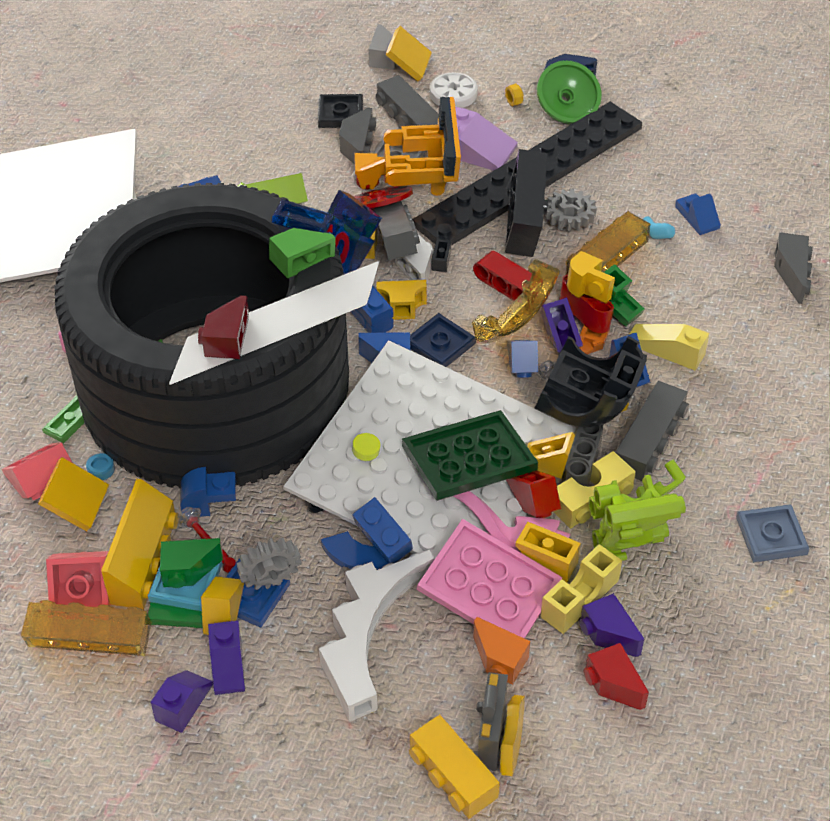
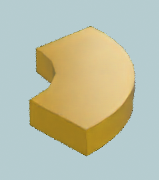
M514 695L507 704L506 725L501 743L500 773L504 776H513L518 760L525 696Z

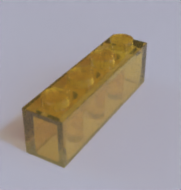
M627 211L621 217H617L606 229H602L591 241H587L575 254L573 253L567 258L566 275L569 274L571 259L581 251L603 260L601 272L606 271L614 264L618 267L648 242L651 224Z
M41 600L39 603H28L21 636L28 647L145 656L151 621L147 611L138 607H128L127 609H115L109 605L87 607L77 602L61 605L53 601Z

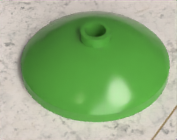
M573 61L555 62L542 72L537 83V97L541 107L550 117L559 122L573 124L591 112L597 111L600 106L602 92L598 79L587 67Z

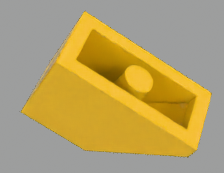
M526 523L515 542V546L523 555L561 576L562 580L566 583L578 564L580 542L533 523Z

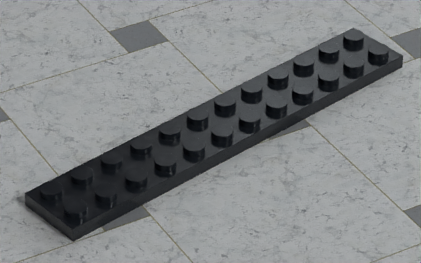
M610 101L598 108L597 111L591 112L529 149L530 151L547 153L545 188L641 130L642 121ZM517 157L413 218L412 221H414L415 228L435 244L436 239L450 240L452 246L506 213L509 206L510 182Z

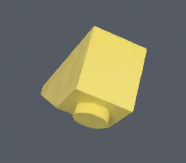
M635 324L629 333H637L641 350L696 371L706 354L710 334L687 324Z

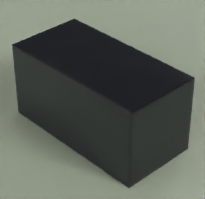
M436 239L432 257V271L447 272L451 255L450 240Z

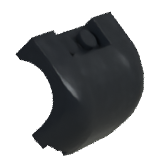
M568 336L534 409L572 426L594 427L610 422L623 411L630 401L646 364L647 355L643 354L639 349L638 345L640 342L628 336L616 354L611 357L597 358L584 353L576 345L574 339Z

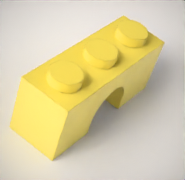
M612 451L592 464L590 481L595 486H582L572 477L557 486L561 509L553 512L570 529L579 523H585L591 517L589 497L594 496V487L609 485L612 481L616 480L620 493L628 495L634 488L636 471Z
M599 544L581 561L580 569L570 584L561 580L542 598L541 618L564 634L581 618L584 605L600 599L619 581L622 560Z

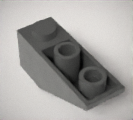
M779 232L775 249L774 267L798 304H802L804 295H809L811 280H808L807 277L810 278L812 263H808V261H811L813 247L809 246V236Z

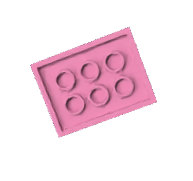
M462 519L418 583L416 590L474 624L475 618L479 617L522 638H526L541 614L542 598L562 580V577Z

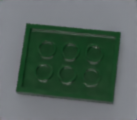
M501 410L402 438L403 449L436 501L538 470V461Z

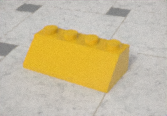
M136 478L101 572L110 605L144 610L148 594L160 566L161 542L171 541L170 534L172 529L177 528L179 514L175 512L173 500L142 479Z

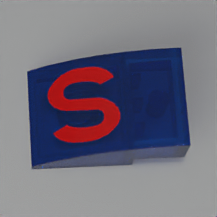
M338 190L326 214L325 221L327 223L325 228L327 232H331L335 236V245L340 253L345 275L359 269L375 242L371 236L382 218L351 194Z

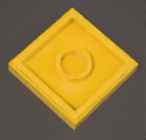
M399 26L395 29L385 55L416 81H419L423 78L432 52L403 27Z
M61 457L55 465L38 504L87 532L92 527L109 484Z

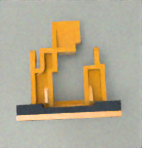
M440 97L438 125L402 126L401 129L386 131L383 136L385 142L384 157H377V153L354 154L356 183L362 189H374L379 183L380 176L384 175L385 183H388L390 186L431 184V193L435 196L442 195L447 182H458L461 162L454 97ZM402 145L403 153L427 151L428 158H410V155L390 156V146Z

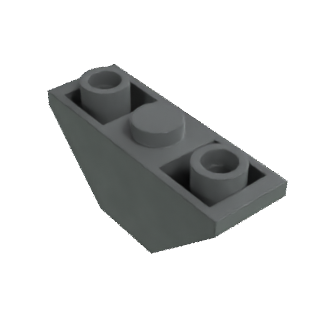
M366 108L342 120L339 133L340 152L353 164H355V153H370L369 145L373 144V131L376 130V117H373L372 108Z

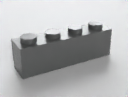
M400 75L377 83V93L375 95L377 103L401 127L438 125V112Z
M401 201L373 208L388 260L418 253L416 244H419L420 240L407 204L403 205Z
M659 380L616 451V454L636 471L635 479L642 481L645 475L655 471L658 464V455H663L667 449L668 437L675 435L679 426V418H684L689 408V403H686L688 391Z

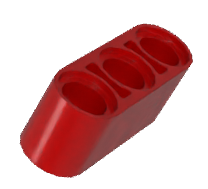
M490 251L473 265V272L480 281L520 305H526L543 291V284L539 277L496 251Z
M568 274L565 275L562 279L559 300L567 298L572 314L591 331L596 333L608 332L611 326L614 305L610 301L605 303L586 294L579 298L568 290Z

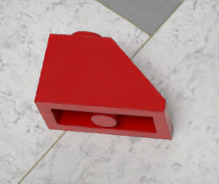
M533 471L506 480L525 513L533 515L535 518H546L551 516L553 511L561 509L555 476L540 471Z
M621 643L587 655L584 676L590 686H594L599 696L639 710L646 708L649 691Z

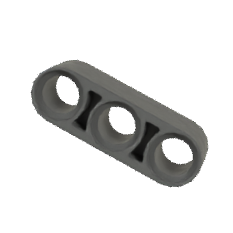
M603 425L594 427L578 426L566 463L564 481L572 477L580 485L589 486L592 464L597 461L601 448Z

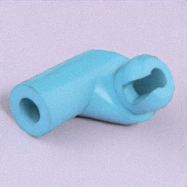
M649 216L644 217L640 223L654 239H670L676 232L675 228L670 224L655 223Z

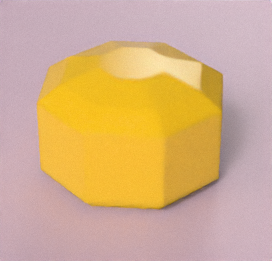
M517 83L505 88L507 102L512 107L523 103L524 94L522 88Z

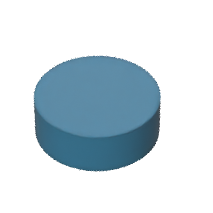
M104 453L91 456L86 463L87 472L101 480L108 479L115 471L113 459Z

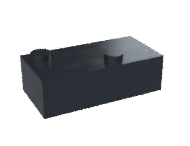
M519 149L510 182L505 253L528 257L534 256L543 227V214L546 215L548 200H544L547 153Z

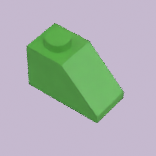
M292 228L269 238V259L287 278L297 275L298 272L328 257H335V236L333 234Z

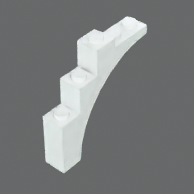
M430 550L413 554L409 558L394 564H387L379 570H376L373 563L370 562L365 565L355 566L345 572L346 589L353 601L342 603L337 608L332 609L333 626L340 640L330 641L323 647H320L319 657L320 665L349 722L377 711V694L370 679L367 666L368 649L372 636L388 608L398 597L418 584L433 563L435 558Z

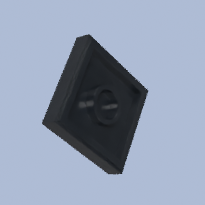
M319 94L318 128H341L342 120L363 110V94Z

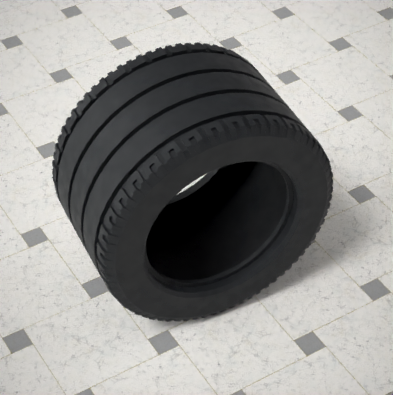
M195 183L192 186L186 184L183 187L173 186L167 190L166 188L160 189L159 192L152 191L146 196L141 195L135 200H128L125 205L120 204L116 206L117 209H111L107 212V215H102L98 218V221H93L90 224V228H86L82 235L76 238V243H72L69 247L70 251H66L65 259L62 260L61 267L58 268L55 285V311L84 423L97 446L113 459V462L116 461L117 465L121 468L124 467L127 472H134L136 476L144 477L146 481L151 482L154 480L156 484L162 485L164 483L167 487L172 488L178 486L179 489H181L183 476L189 471L201 467H206L207 474L235 472L236 485L241 487L245 486L248 482H251V484L256 483L258 479H268L269 475L273 474L275 476L281 470L286 471L289 469L291 464L299 463L300 459L304 458L348 395L349 360L346 313L242 355L240 359H232L171 385L169 382L184 345H173L158 341L179 331L204 325L207 314L239 296H247L248 311L252 312L344 275L340 253L336 245L334 257H328L290 278H287L269 259V238L292 228L330 233L324 230L321 225H317L315 223L317 221L307 217H313L310 212H306V209L303 207H298L293 201L289 202L285 197L280 198L275 193L270 194L267 190L259 191L255 187L247 188L246 185H224V183H218L217 185L212 183H206V185ZM286 209L290 216L288 222H291L290 226L292 227L278 224Z

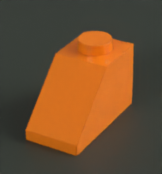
M476 617L474 620L473 638L485 671L487 673L508 675V683L513 685L529 658L531 641Z

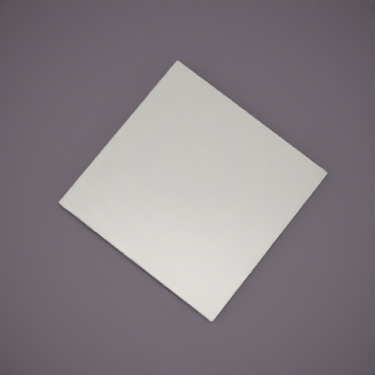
M136 129L0 154V283L58 272L62 260L65 259L66 251H70L69 247L72 243H76V238L82 235L86 228H90V224L93 221H98V218L102 215H107L109 210L117 209L116 206L120 204L125 205L128 200L134 199Z
M388 341L288 479L283 490L354 525L356 524L352 514L376 497L411 539L413 550L410 553H423L430 550L433 557L436 558L462 519L484 532H488L476 515L459 499L451 496L438 501L435 500L403 449L402 438L499 410L504 413L526 446L529 442L569 432L575 433L577 428ZM371 433L380 440V452L375 459L363 461L355 457L352 452L353 440L357 435ZM506 480L470 491L483 500L508 527H515L514 522L517 516L526 517L528 514L522 510Z

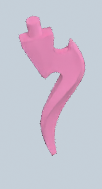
M468 491L454 495L455 498L463 502L476 515L489 535L518 552L520 550L515 546V542L527 522L570 538V533L558 529L560 524L558 520L517 516L514 522L515 527H508L483 500L472 492Z

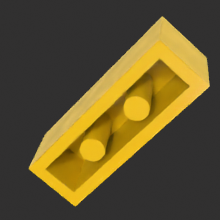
M440 714L410 734L409 754L417 765L422 764L426 768L431 782L437 788H443L448 794L450 804L457 812L462 811L470 819L499 798L500 782Z

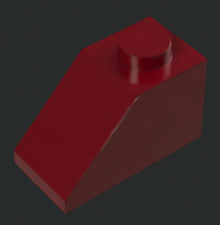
M239 296L206 315L204 327H199L198 344L203 345L204 357L240 359L249 320L247 296Z

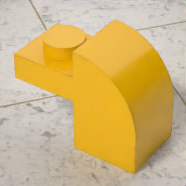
M581 251L570 261L567 288L578 298L586 294L607 303L612 296L615 277L601 272L602 259Z

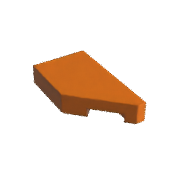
M584 325L580 333L583 347L579 348L586 354L602 350L610 330L606 333H596Z

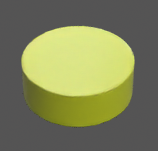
M361 433L353 440L352 452L360 460H373L379 455L380 440L371 433Z

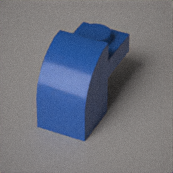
M201 467L189 471L181 480L180 508L182 518L210 516V503L236 501L235 472L207 474L206 467Z

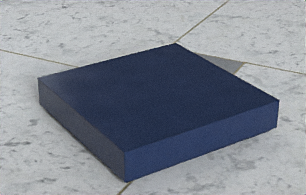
M440 313L436 314L410 335V350L444 367L449 366L476 344L475 336Z

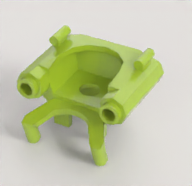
M674 459L664 465L674 481L667 486H663L661 481L653 485L651 476L645 475L642 480L643 486H639L636 490L637 498L621 494L616 480L612 481L609 485L594 487V496L589 497L590 513L593 519L602 518L600 529L592 530L594 548L600 544L622 561L627 560L626 552H621L623 549L664 542V538L669 536L667 520L681 518V514L686 512L684 498L674 493L669 494L681 485L686 478Z

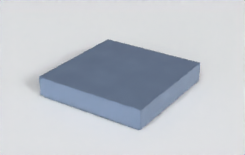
M792 504L737 512L736 519L753 563L808 555L810 549Z

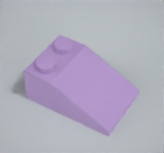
M456 107L461 161L490 170H495L506 164L516 149L518 142L477 112Z

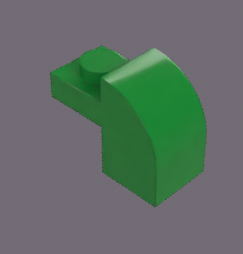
M614 264L603 273L615 277L612 296L609 301L614 305L613 316L626 327L641 316L645 308L627 293L633 280Z

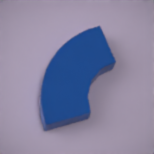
M348 531L321 539V546L325 553L340 567L345 566L352 569L355 566L372 562L376 570H379L388 564L374 546L361 544L354 540Z

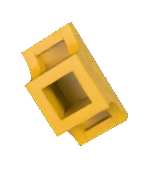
M426 280L376 282L377 291L393 308V320L415 319L416 309L421 305L427 304Z

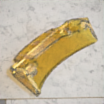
M535 259L528 266V271L532 273L530 281L524 280L522 283L523 293L498 318L492 315L485 317L480 314L472 321L475 339L482 343L496 342L525 326L537 314L550 295L558 278L559 269Z

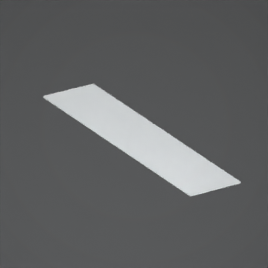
M377 261L249 312L241 356L365 306L368 302L379 262ZM198 333L187 337L169 384H174L232 359L204 357L203 345L198 344Z

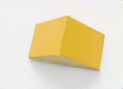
M573 432L528 443L527 447L538 461L537 471L560 479L562 478L575 438Z
M215 576L202 594L201 605L204 635H209L208 624L237 621L244 582L242 583L241 579Z

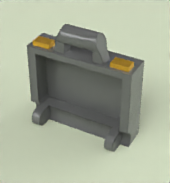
M488 672L484 701L478 702L476 710L482 713L478 751L473 752L489 771H497L506 707L508 675Z

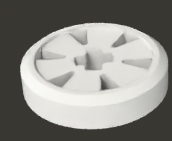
M457 72L445 73L437 76L430 83V98L438 106L440 105V97H454L455 108H465L477 99V83L466 74Z

